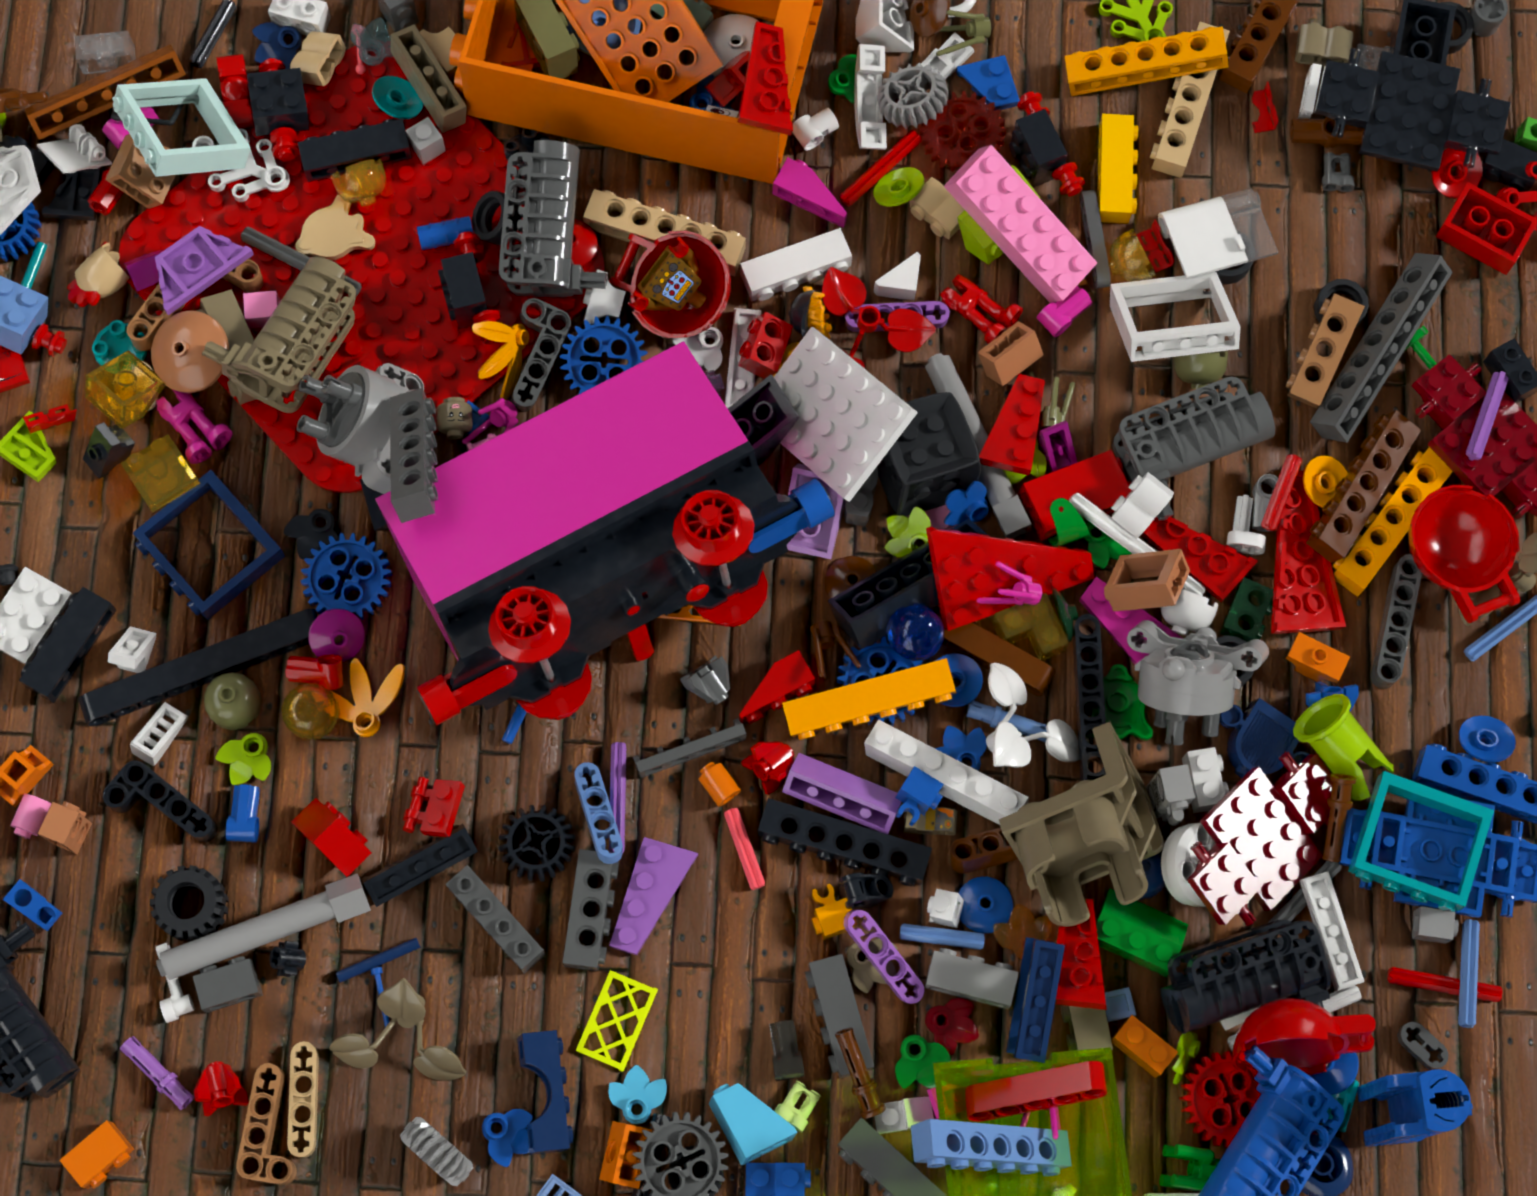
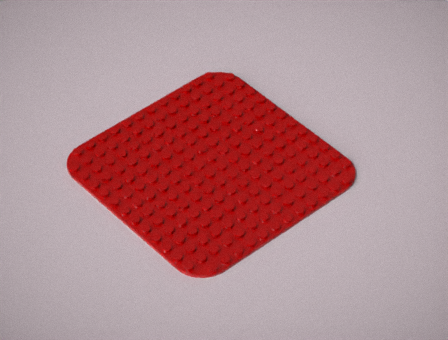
M368 41L362 43L363 65L366 67L364 74H358L355 70L358 65L357 45L345 51L343 59L335 67L332 78L325 86L303 84L309 130L297 131L295 144L298 145V142L304 141L308 137L319 138L328 136L335 131L345 132L354 130L361 125L372 126L380 124L387 119L398 120V118L382 111L372 96L374 83L383 76H396L409 82L391 53V42ZM423 104V108L418 116L412 119H403L405 130L429 117L443 137L446 150L424 165L409 145L412 159L308 182L299 151L298 156L288 162L274 158L276 165L283 167L289 174L290 182L285 190L271 192L268 189L249 194V198L244 202H238L234 199L232 194L233 186L239 183L245 185L260 178L252 175L228 183L222 191L215 192L211 190L208 184L209 176L214 173L222 174L231 170L191 173L167 193L163 204L150 209L147 208L131 222L120 242L119 264L128 275L123 263L155 251L166 250L195 228L201 226L210 230L215 235L229 238L235 244L245 247V245L250 247L254 255L249 259L259 266L264 280L263 286L258 292L276 291L279 299L282 300L301 270L243 242L241 233L245 227H251L296 250V242L301 237L306 219L315 211L330 206L340 192H346L352 200L348 215L361 214L363 216V231L374 237L375 247L372 250H353L344 257L331 260L345 269L346 276L360 282L362 288L352 307L355 314L354 325L318 380L323 382L327 375L335 374L374 351L382 365L390 363L419 376L424 384L425 395L427 398H432L435 409H437L439 404L443 403L445 398L460 397L465 399V402L469 400L474 403L506 376L509 363L491 377L485 379L478 377L480 368L505 342L486 344L485 341H480L478 336L473 333L472 326L459 329L457 321H451L438 270L443 269L441 259L462 254L461 250L456 249L454 244L437 247L436 249L422 250L417 227L470 216L472 224L474 208L484 194L489 191L505 193L508 160L504 154V145L477 117L467 115V110L465 124L442 134ZM248 128L246 131L250 138L249 146L256 165L267 169L264 158L258 154L256 144L261 139H268L270 141V135L256 136L255 128ZM264 145L260 150L266 151L269 146ZM274 178L272 182L277 183L281 178ZM215 180L212 184L215 186L219 185L221 180ZM239 190L236 195H243L245 190ZM501 205L493 216L492 231L500 220ZM483 240L477 245V250H482L485 258L477 263L476 266L487 309L498 310L501 316L496 322L503 323L509 327L515 324H523L520 320L522 306L525 301L532 298L539 299L565 311L571 320L587 308V304H583L587 288H583L582 295L574 294L573 296L563 298L514 295L499 274L501 245H495ZM598 244L594 258L586 266L582 267L584 272L605 271L603 255ZM248 274L244 279H252L255 274ZM129 276L130 278L127 281L144 302L159 284L158 281L152 286L137 291L131 276ZM220 278L189 300L180 312L199 310L201 298L232 289L244 316L243 293L247 292ZM515 285L517 289H521V285ZM344 293L340 301L343 299V297H348V294ZM528 308L526 310L528 317L532 319L540 317V312L536 308ZM162 310L155 311L157 316L163 313ZM559 319L551 321V326L555 330H561L565 326ZM526 326L525 328L529 333V341L522 350V362L530 356L540 334ZM262 328L249 329L254 340ZM334 335L330 342H333L337 339L336 335ZM222 374L217 381L230 394L227 384L229 379ZM295 390L292 391L288 398H284L285 404H288L290 401L294 402ZM308 394L301 407L293 413L282 412L258 399L240 405L313 484L322 489L337 493H352L362 490L360 484L362 475L359 477L355 476V466L323 454L318 447L317 438L297 431V423L302 415L318 421L323 405L319 398ZM234 396V400L239 404L237 397ZM437 411L436 414H432L436 423V430L433 431L434 435L439 432L437 428Z

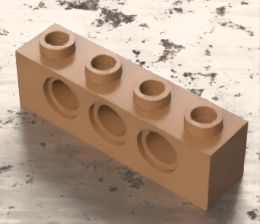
M1335 293L1330 300L1325 298L1319 311L1323 315L1320 324L1314 323L1308 335V338L1312 339L1308 349H1302L1297 363L1301 364L1297 374L1291 373L1285 386L1290 389L1287 396L1316 409L1320 406L1365 306ZM1328 320H1338L1341 323V330L1339 332H1332L1327 326ZM1318 344H1326L1330 348V355L1327 357L1318 355L1316 346ZM1308 368L1317 370L1319 373L1318 381L1311 382L1307 380L1305 370Z

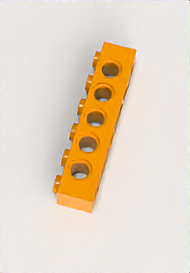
M1223 26L1216 28L1207 27L1194 32H1180L1177 35L1168 37H1154L1141 42H1127L1120 46H1105L1093 51H1078L1071 55H1066L1065 62L1071 96L1228 68V55ZM1197 48H1202L1200 51H1195ZM1144 58H1151L1147 61L1142 60Z
M1430 447L1424 454L1421 451L1416 454L1410 462L1413 469L1409 474L1404 471L1394 483L1398 489L1394 494L1388 492L1379 503L1383 509L1378 515L1374 512L1370 515L1364 525L1368 529L1363 535L1359 534L1351 546L1352 550L1347 557L1345 556V558L1337 560L1332 566L1336 569L1334 573L1335 581L1357 597L1364 591L1408 532L1411 519L1419 504L1430 493L1439 489L1452 473V470ZM1417 474L1424 475L1428 483L1421 482ZM1402 495H1408L1413 503H1406L1402 499ZM1386 515L1395 517L1397 524H1391L1387 520ZM1371 536L1379 537L1382 545L1373 543ZM1360 556L1364 558L1366 566L1359 565L1355 557Z

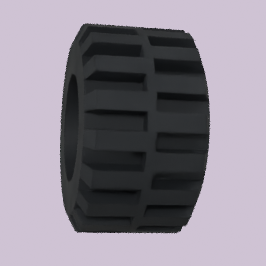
M183 865L178 866V870L175 872L172 869L167 871L168 876L165 879L160 877L157 880L160 885L158 888L153 887L151 892L154 895V899H150V906L153 908L151 914L157 921L156 924L167 934L177 940H187L190 942L204 937L208 933L217 932L216 926L218 924L223 925L225 920L222 917L224 914H228L229 909L226 906V902H229L228 896L224 892V886L207 870L199 869L193 865L186 868ZM188 889H200L204 894L202 910L193 918H178L175 913V902L179 895Z

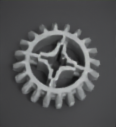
M919 62L915 67H912L910 64L904 69L898 67V72H890L889 78H884L882 85L878 87L877 102L880 112L888 123L893 122L896 128L902 125L907 129L910 125H913L917 129L920 123H924L927 126V121L929 119L936 120V114L943 113V106L947 105L948 88L946 81L940 75L937 68L932 69L929 64L923 67Z
M415 1117L412 1122H409L404 1127L405 1130L400 1134L402 1142L452 1186H458L462 1181H465L473 1169L472 1162L422 1117Z

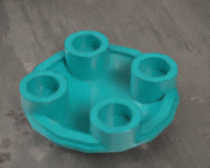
M120 320L112 321L109 326L101 330L92 345V351L98 364L103 369L112 373H126L135 370L138 363L144 361L147 355V351L137 350L133 346L127 334L128 323H123ZM140 332L136 338H142L145 335Z

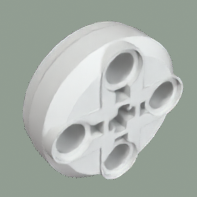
M1191 823L1178 827L1167 838L1161 856V870L1168 891L1177 901L1194 907H1205L1187 881L1196 870L1199 861L1190 847L1194 843L1201 841V844L1208 852L1216 843L1201 823Z

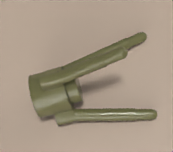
M947 10V15L971 20L967 21L966 25L943 26L939 32L966 31V35L972 37V39L937 51L936 55L941 56L974 44L985 43V38H989L991 35L989 17H984V14Z
M1029 372V376L1035 377L1034 372ZM1054 377L1051 405L1045 406L1043 411H1040V430L1065 421L1075 382L1070 383L1060 412V408L1057 407L1059 377Z

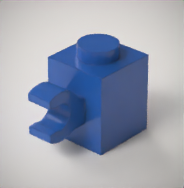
M914 766L895 797L904 803L898 809L896 817L900 818L903 812H910L912 819L909 825L913 826L919 819L920 814L925 815L929 808L936 809L943 797L939 791L944 784Z

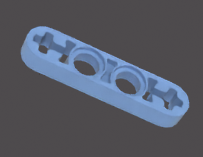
M582 763L576 767L574 772L575 786L597 856L603 863L613 864L622 857V840L598 767L593 763ZM585 773H588L591 777L592 786L589 788L586 778L583 777ZM595 795L603 800L598 806H592L587 803V799ZM602 819L607 820L610 823V827L606 830H598L594 826L595 822ZM609 838L611 848L614 849L613 853L605 850V839Z

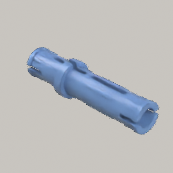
M973 700L969 705L966 717L990 724L989 727L995 728L1008 712L1002 710V707L987 706ZM1013 714L1008 721L1017 728L1018 732L1025 736L1047 732V724H1042ZM1046 738L1037 739L1046 743Z

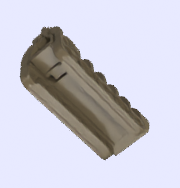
M312 257L298 274L252 345L247 342L243 347L234 344L231 350H228L210 341L206 343L202 355L221 364L222 374L230 377L231 381L246 394L282 412H296L308 396L307 393L299 391L300 381H305L302 377L309 375L318 380L354 325L355 314L352 307L356 300V289L352 284L345 281V269L323 257ZM344 291L348 292V297L345 296L340 301V299L344 295ZM334 335H336L337 339L333 342H330ZM295 390L294 402L290 401L288 404H285L284 398H288L292 391Z

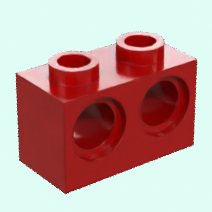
M764 312L757 318L754 317L747 328L749 333L747 341L742 344L739 351L741 359L738 366L763 379L767 378L770 374L778 373L793 326L768 312ZM757 353L760 354L762 360L759 359V357L757 356Z

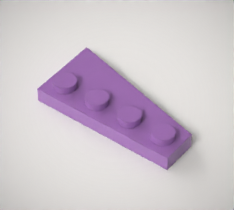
M646 837L643 838L609 945L610 948L638 955L663 911L670 903L674 893L697 859L698 853Z

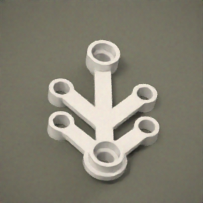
M239 129L249 145L250 138L247 131ZM199 136L193 141L192 147L213 146L214 143L208 136ZM261 139L257 142L256 149L258 154L264 158L267 169L256 165L250 149L245 168L234 169L222 174L214 173L209 176L208 184L211 190L220 192L228 183L252 175L260 178L245 185L239 183L233 186L232 194L234 199L238 202H244L249 198V194L268 189L271 192L285 190L289 185L290 177L283 167L276 165L272 154V143L268 139ZM264 145L269 146L268 150L262 151L260 149ZM274 178H281L277 183L272 182ZM215 180H221L219 185L215 186L212 184ZM239 190H245L243 195H236Z

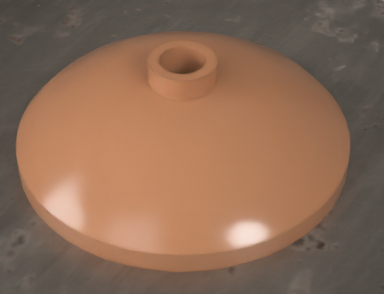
M183 311L171 316L160 326L153 339L151 361L156 375L166 386L183 393H195L207 389L222 375V365L202 355L206 343L210 341L229 350L227 335L219 322L199 311ZM183 344L184 349L179 353V347Z

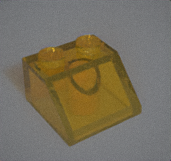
M128 350L86 374L85 398L121 429H124L144 417L166 385L153 370Z
M168 434L154 440L151 445L138 453L131 454L121 463L152 513L200 484Z

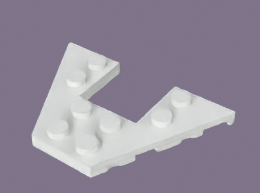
M25 145L13 146L11 148L0 147L1 235L41 192L31 152Z

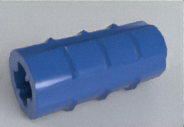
M470 216L456 217L452 220H443L442 222L429 223L428 225L417 227L422 250L449 246L453 244L460 233L473 232Z

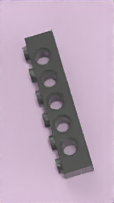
M423 388L390 397L391 503L401 523L434 514L435 501L438 500L437 489L434 483L438 482L437 473L434 465H437V457L433 448L437 447L436 438L433 433L436 430V423L432 415L436 414V409L432 398L426 397Z

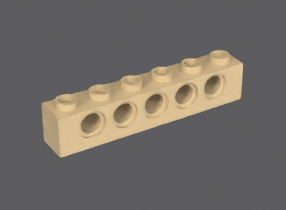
M1199 22L1197 31L1207 27L1216 28V26ZM1223 29L1226 43L1230 31ZM1202 48L1195 49V51L1202 50ZM1217 70L1195 73L1200 77L1199 79L1193 78L1191 74L1175 78L1172 90L1177 92L1175 98L1169 97L1165 113H1168L1169 116L1167 121H1161L1157 135L1162 138L1160 144L1154 143L1150 158L1154 159L1151 169L1182 178ZM1183 97H1190L1193 101H1187ZM1176 119H1182L1186 124H1180ZM1168 142H1175L1178 144V147H1173Z
M593 190L583 216L584 223H587L593 231L630 242L628 237L632 233L654 243L657 238L667 235L659 231L665 227L670 228L672 231L687 230L700 234L713 244H720L722 246L719 251L724 256L732 276H736L746 249V238L742 237L738 232L731 230L726 232L717 229L716 226L707 222L701 224L692 221L686 215L678 214L676 216L667 213L658 206H652L651 208L642 205L633 198L623 199L608 190ZM614 211L621 213L618 217L609 216ZM639 219L646 221L644 225H636L634 222Z

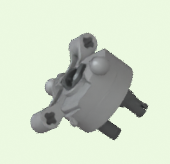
M1144 620L1139 622L1127 636V643L1133 650L1149 654L1135 665V670L1140 671L1137 695L1141 702L1155 709L1154 725L1160 728H1167L1165 743L1171 744L1173 740V745L1183 744L1184 723L1190 715L1203 716L1201 733L1204 736H1218L1220 713L1226 712L1233 707L1235 689L1241 688V681L1236 676L1237 670H1257L1269 656V648L1266 643L1259 639H1253L1235 647L1221 646L1216 641V633L1209 627H1202L1196 633H1191L1184 639L1170 637L1152 621Z

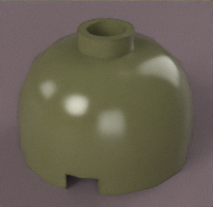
M1228 351L1173 357L1174 370L1177 377L1183 382L1191 383V389H1199L1217 382L1223 377L1227 367Z
M234 672L221 674L214 678L206 688L204 694L205 711L210 719L221 728L228 730L243 729L259 715L262 706L261 693L255 683L243 674Z

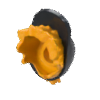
M805 286L803 287L804 292L799 294L791 304L788 312L790 323L794 330L802 335V339L809 329L814 327L830 340L831 337L828 332L832 330V326L826 322L830 315L824 314L825 306L822 305L821 301L825 294L813 290L812 287Z

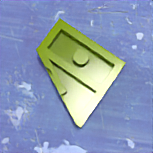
M28 411L25 416L31 415L33 413L31 411ZM23 418L0 441V456L37 482L56 464V459L42 431L39 430L30 434Z

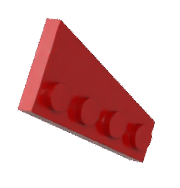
M756 21L737 122L791 136L793 124L790 119L791 104L790 99H788V74H786L785 69L786 54L783 28Z
M1018 374L979 455L982 465L1027 476L1030 475L1045 380Z
M1156 516L1141 534L1159 551L1181 549L1190 569L1188 575L1202 584L1206 591L1221 603L1258 562V560L1250 556L1248 558L1236 552V549L1228 545L1224 546L1212 540V537L1204 533L1200 534L1188 528V525L1171 516L1163 521H1158Z
M1086 899L1090 913L1089 919L1075 926H1059L1056 943L1065 945L1055 1004L1107 1010L1093 899Z

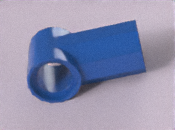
M245 784L234 785L231 816H228L226 823L227 841H258L259 818L257 813L260 794L259 787Z

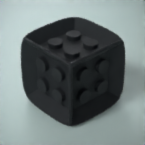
M951 392L935 393L906 402L918 413L877 465L878 477L888 501L897 515L908 516L914 507H919L925 512L943 506L949 493L957 489L966 491L973 481L979 480L981 463L977 445L964 413Z

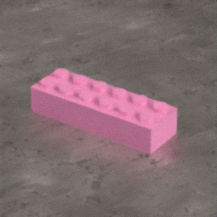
M992 145L979 148L944 185L945 189L1049 303L1063 301L1097 264L1096 260Z

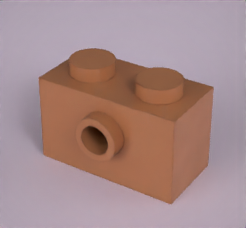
M1019 321L977 352L986 376L1002 386L1010 382L1044 355L1035 331Z

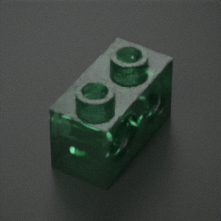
M1244 577L1238 585L1219 634L1237 636L1246 642L1253 639L1260 640L1266 625L1262 624L1265 615L1270 616L1272 612L1273 589ZM1248 596L1257 597L1260 600V605H1252L1248 600ZM1238 621H1247L1250 625V630L1241 629Z

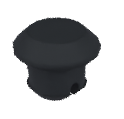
M14 564L0 565V584L2 586L14 584L16 581L15 571H17L18 567Z

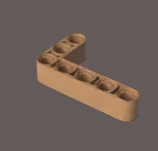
M247 259L222 277V279L247 293L258 292L264 283L259 266L251 259ZM248 274H255L252 279H244ZM160 284L156 286L127 326V334L133 346L140 351L150 350L155 334L160 326L168 318L179 313L185 306L184 304L170 315H167L163 306L164 302ZM155 311H163L159 316H152ZM140 332H147L144 337L136 338Z

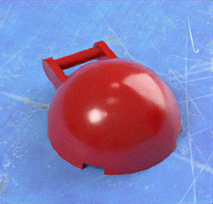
M687 230L668 231L669 234L657 238L654 243L630 233L628 237L630 242L615 276L610 277L609 283L630 292L631 303L637 299L633 294L634 291L642 294L637 285L667 245L671 247L678 245L677 237H681L695 253L700 266L698 276L702 280L697 290L706 295L705 302L698 309L688 302L680 311L672 309L669 312L649 310L638 312L634 309L632 313L642 326L650 332L666 338H688L709 329L720 318L730 296L731 277L729 267L722 253L705 237ZM642 245L647 249L635 267L630 285L625 283L624 280L639 246Z
M1450 485L1430 493L1415 510L1408 533L1410 552L1414 563L1421 573L1432 583L1450 590L1464 619L1468 623L1477 621L1481 615L1506 605L1515 606L1520 603V596L1508 575L1509 570L1513 567L1516 553L1520 551L1519 531L1514 518L1507 508L1489 493L1485 496L1473 491V486ZM1497 584L1501 590V596L1474 606L1468 593L1486 590Z
M1286 998L1271 1001L1252 1012L1240 1026L1233 1045L1232 1063L1235 1068L1244 1073L1246 1072V1066L1254 1068L1244 1059L1246 1057L1244 1053L1247 1049L1250 1050L1253 1045H1256L1268 1057L1282 1058L1288 1065H1293L1308 1075L1327 1072L1326 1064L1338 1060L1341 1054L1369 1052L1372 1050L1374 1038L1371 1033L1375 1030L1376 1021L1368 1014L1333 1016L1325 1008L1302 999Z

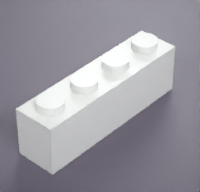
M839 228L740 263V275L751 301L758 299L759 301H764L771 298L774 293L783 290L784 292H789L805 282L815 283L821 280L830 267L845 272L851 266L852 254L842 230Z

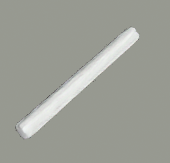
M1075 493L1069 499V502L1081 516L1132 554L1156 551L1140 538L1134 537L1081 494ZM1188 575L1182 590L1203 596L1206 588Z

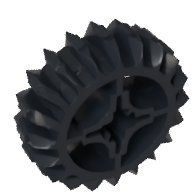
M530 805L529 814L525 815L524 810L520 808L518 810L521 816L519 819L514 815L509 816L510 821L513 823L512 826L503 824V830L509 834L499 835V840L507 844L500 845L498 849L502 853L508 852L501 859L503 863L512 861L508 866L510 872L515 871L519 867L517 872L518 878L521 879L528 872L529 882H533L535 874H538L540 882H544V873L549 872L550 877L553 879L556 877L554 868L557 867L561 872L565 871V867L561 863L562 860L571 863L572 858L566 852H575V846L567 843L575 841L576 838L574 834H566L572 830L571 824L561 826L566 820L564 815H560L555 819L557 814L555 808H552L547 815L545 805H541L539 813H536L534 805ZM532 823H547L554 827L555 830L541 832L536 830ZM524 827L527 832V838L523 843L519 844V848L514 850L516 835ZM531 832H533L535 838H539V841L544 839L541 842L543 855L535 846L533 848L530 847L533 845ZM560 837L559 850L550 860L547 849L549 845L555 842V839ZM535 855L541 860L542 864H528L520 860L519 857Z

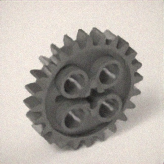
M677 1112L672 1113V1121H669L665 1115H661V1125L651 1121L650 1124L653 1131L642 1130V1134L646 1137L645 1141H635L641 1147V1151L632 1152L634 1157L639 1158V1162L631 1166L641 1171L634 1179L636 1181H645L640 1190L644 1192L650 1189L651 1193L649 1196H709V1190L718 1192L719 1190L714 1184L715 1181H725L719 1175V1171L728 1169V1166L721 1164V1159L728 1157V1154L720 1153L719 1150L726 1143L724 1141L716 1142L715 1140L720 1132L718 1130L709 1132L711 1122H706L701 1126V1116L699 1115L693 1121H690L689 1112L684 1113L682 1120L679 1119ZM690 1132L694 1135L696 1142L693 1148L686 1150L681 1144V1139L684 1134ZM659 1144H664L668 1148V1156L663 1161L656 1160L653 1153L655 1147ZM700 1149L705 1151L703 1155L684 1161V1168L682 1169L680 1166L675 1165L659 1173L655 1171L661 1165L676 1161V1154L678 1153L680 1156H688ZM697 1161H702L706 1165V1173L700 1178H696L692 1173V1167ZM670 1172H675L679 1178V1183L674 1189H668L664 1183L666 1175Z

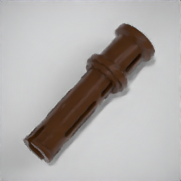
M1337 773L1330 776V780L1333 781L1331 796L1327 798L1330 813L1324 854L1322 856V859L1326 861H1341L1347 811L1353 806V801H1351L1352 786L1356 784L1357 779L1350 775Z
M845 1028L836 1032L835 1037L838 1040L854 1084L851 1091L853 1095L857 1096L862 1109L860 1115L862 1118H871L884 1112L886 1107L884 1103L880 1102L876 1091L877 1082L869 1076L853 1028Z

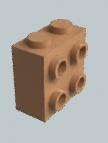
M128 134L125 135L105 180L150 209L163 204L175 175L155 177L149 165L145 163L140 150L135 147L131 135Z

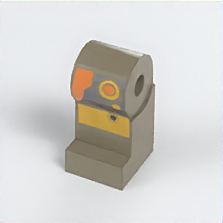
M936 807L935 810L929 808L925 815L920 814L919 819L913 826L909 825L912 814L906 811L904 812L903 833L955 835L958 811L945 807Z

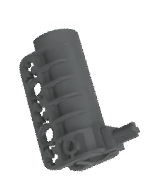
M554 140L534 141L533 153L518 152L511 155L508 160L499 274L514 295L563 298L573 296L574 294L582 295L583 288L606 289V273L584 272L582 266L575 265L571 259L580 154L579 148L572 144ZM519 160H523L527 166L517 170L514 164L516 165L519 163ZM525 204L524 207L519 206L518 210L519 215L523 217V220L521 219L517 222L518 231H523L521 234L514 231V223L509 218L515 215L514 205ZM515 285H521V289H517Z
M1227 377L1123 418L1119 425L1118 433L1113 439L1112 447L1116 457L1122 463L1123 472L1128 481L1132 483L1138 475L1143 477L1149 472L1169 488L1167 482L1173 476L1273 438L1275 435V424L1270 407L1261 392L1249 396L1240 379ZM1229 384L1232 388L1237 387L1238 390L1235 396L1231 392H1224ZM1202 394L1210 395L1199 400V396ZM1151 414H1159L1158 416L1149 419V416ZM1121 440L1123 442V446L1118 445ZM1169 503L1157 515L1158 521L1166 520L1174 515Z

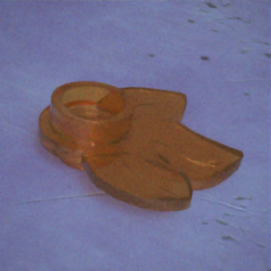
M1016 904L1013 908L1009 923H996L993 925V932L998 943L1003 948L1013 950L1015 955L1021 960L1023 955L1022 944L1025 942V937L1046 940L1051 931L1048 916H1040L1035 919L1032 912L1021 904Z

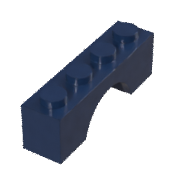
M557 1030L522 1033L517 1037L520 1067L529 1069L538 1075L546 1089V1104L543 1112L535 1121L527 1125L530 1155L565 1151L570 1148L569 1143H573V1130L571 1125L567 1126L566 1114L570 1112V1103L568 1096H564L563 1084H566L567 1077L565 1067H561L560 1055L563 1054L562 1038L557 1037Z

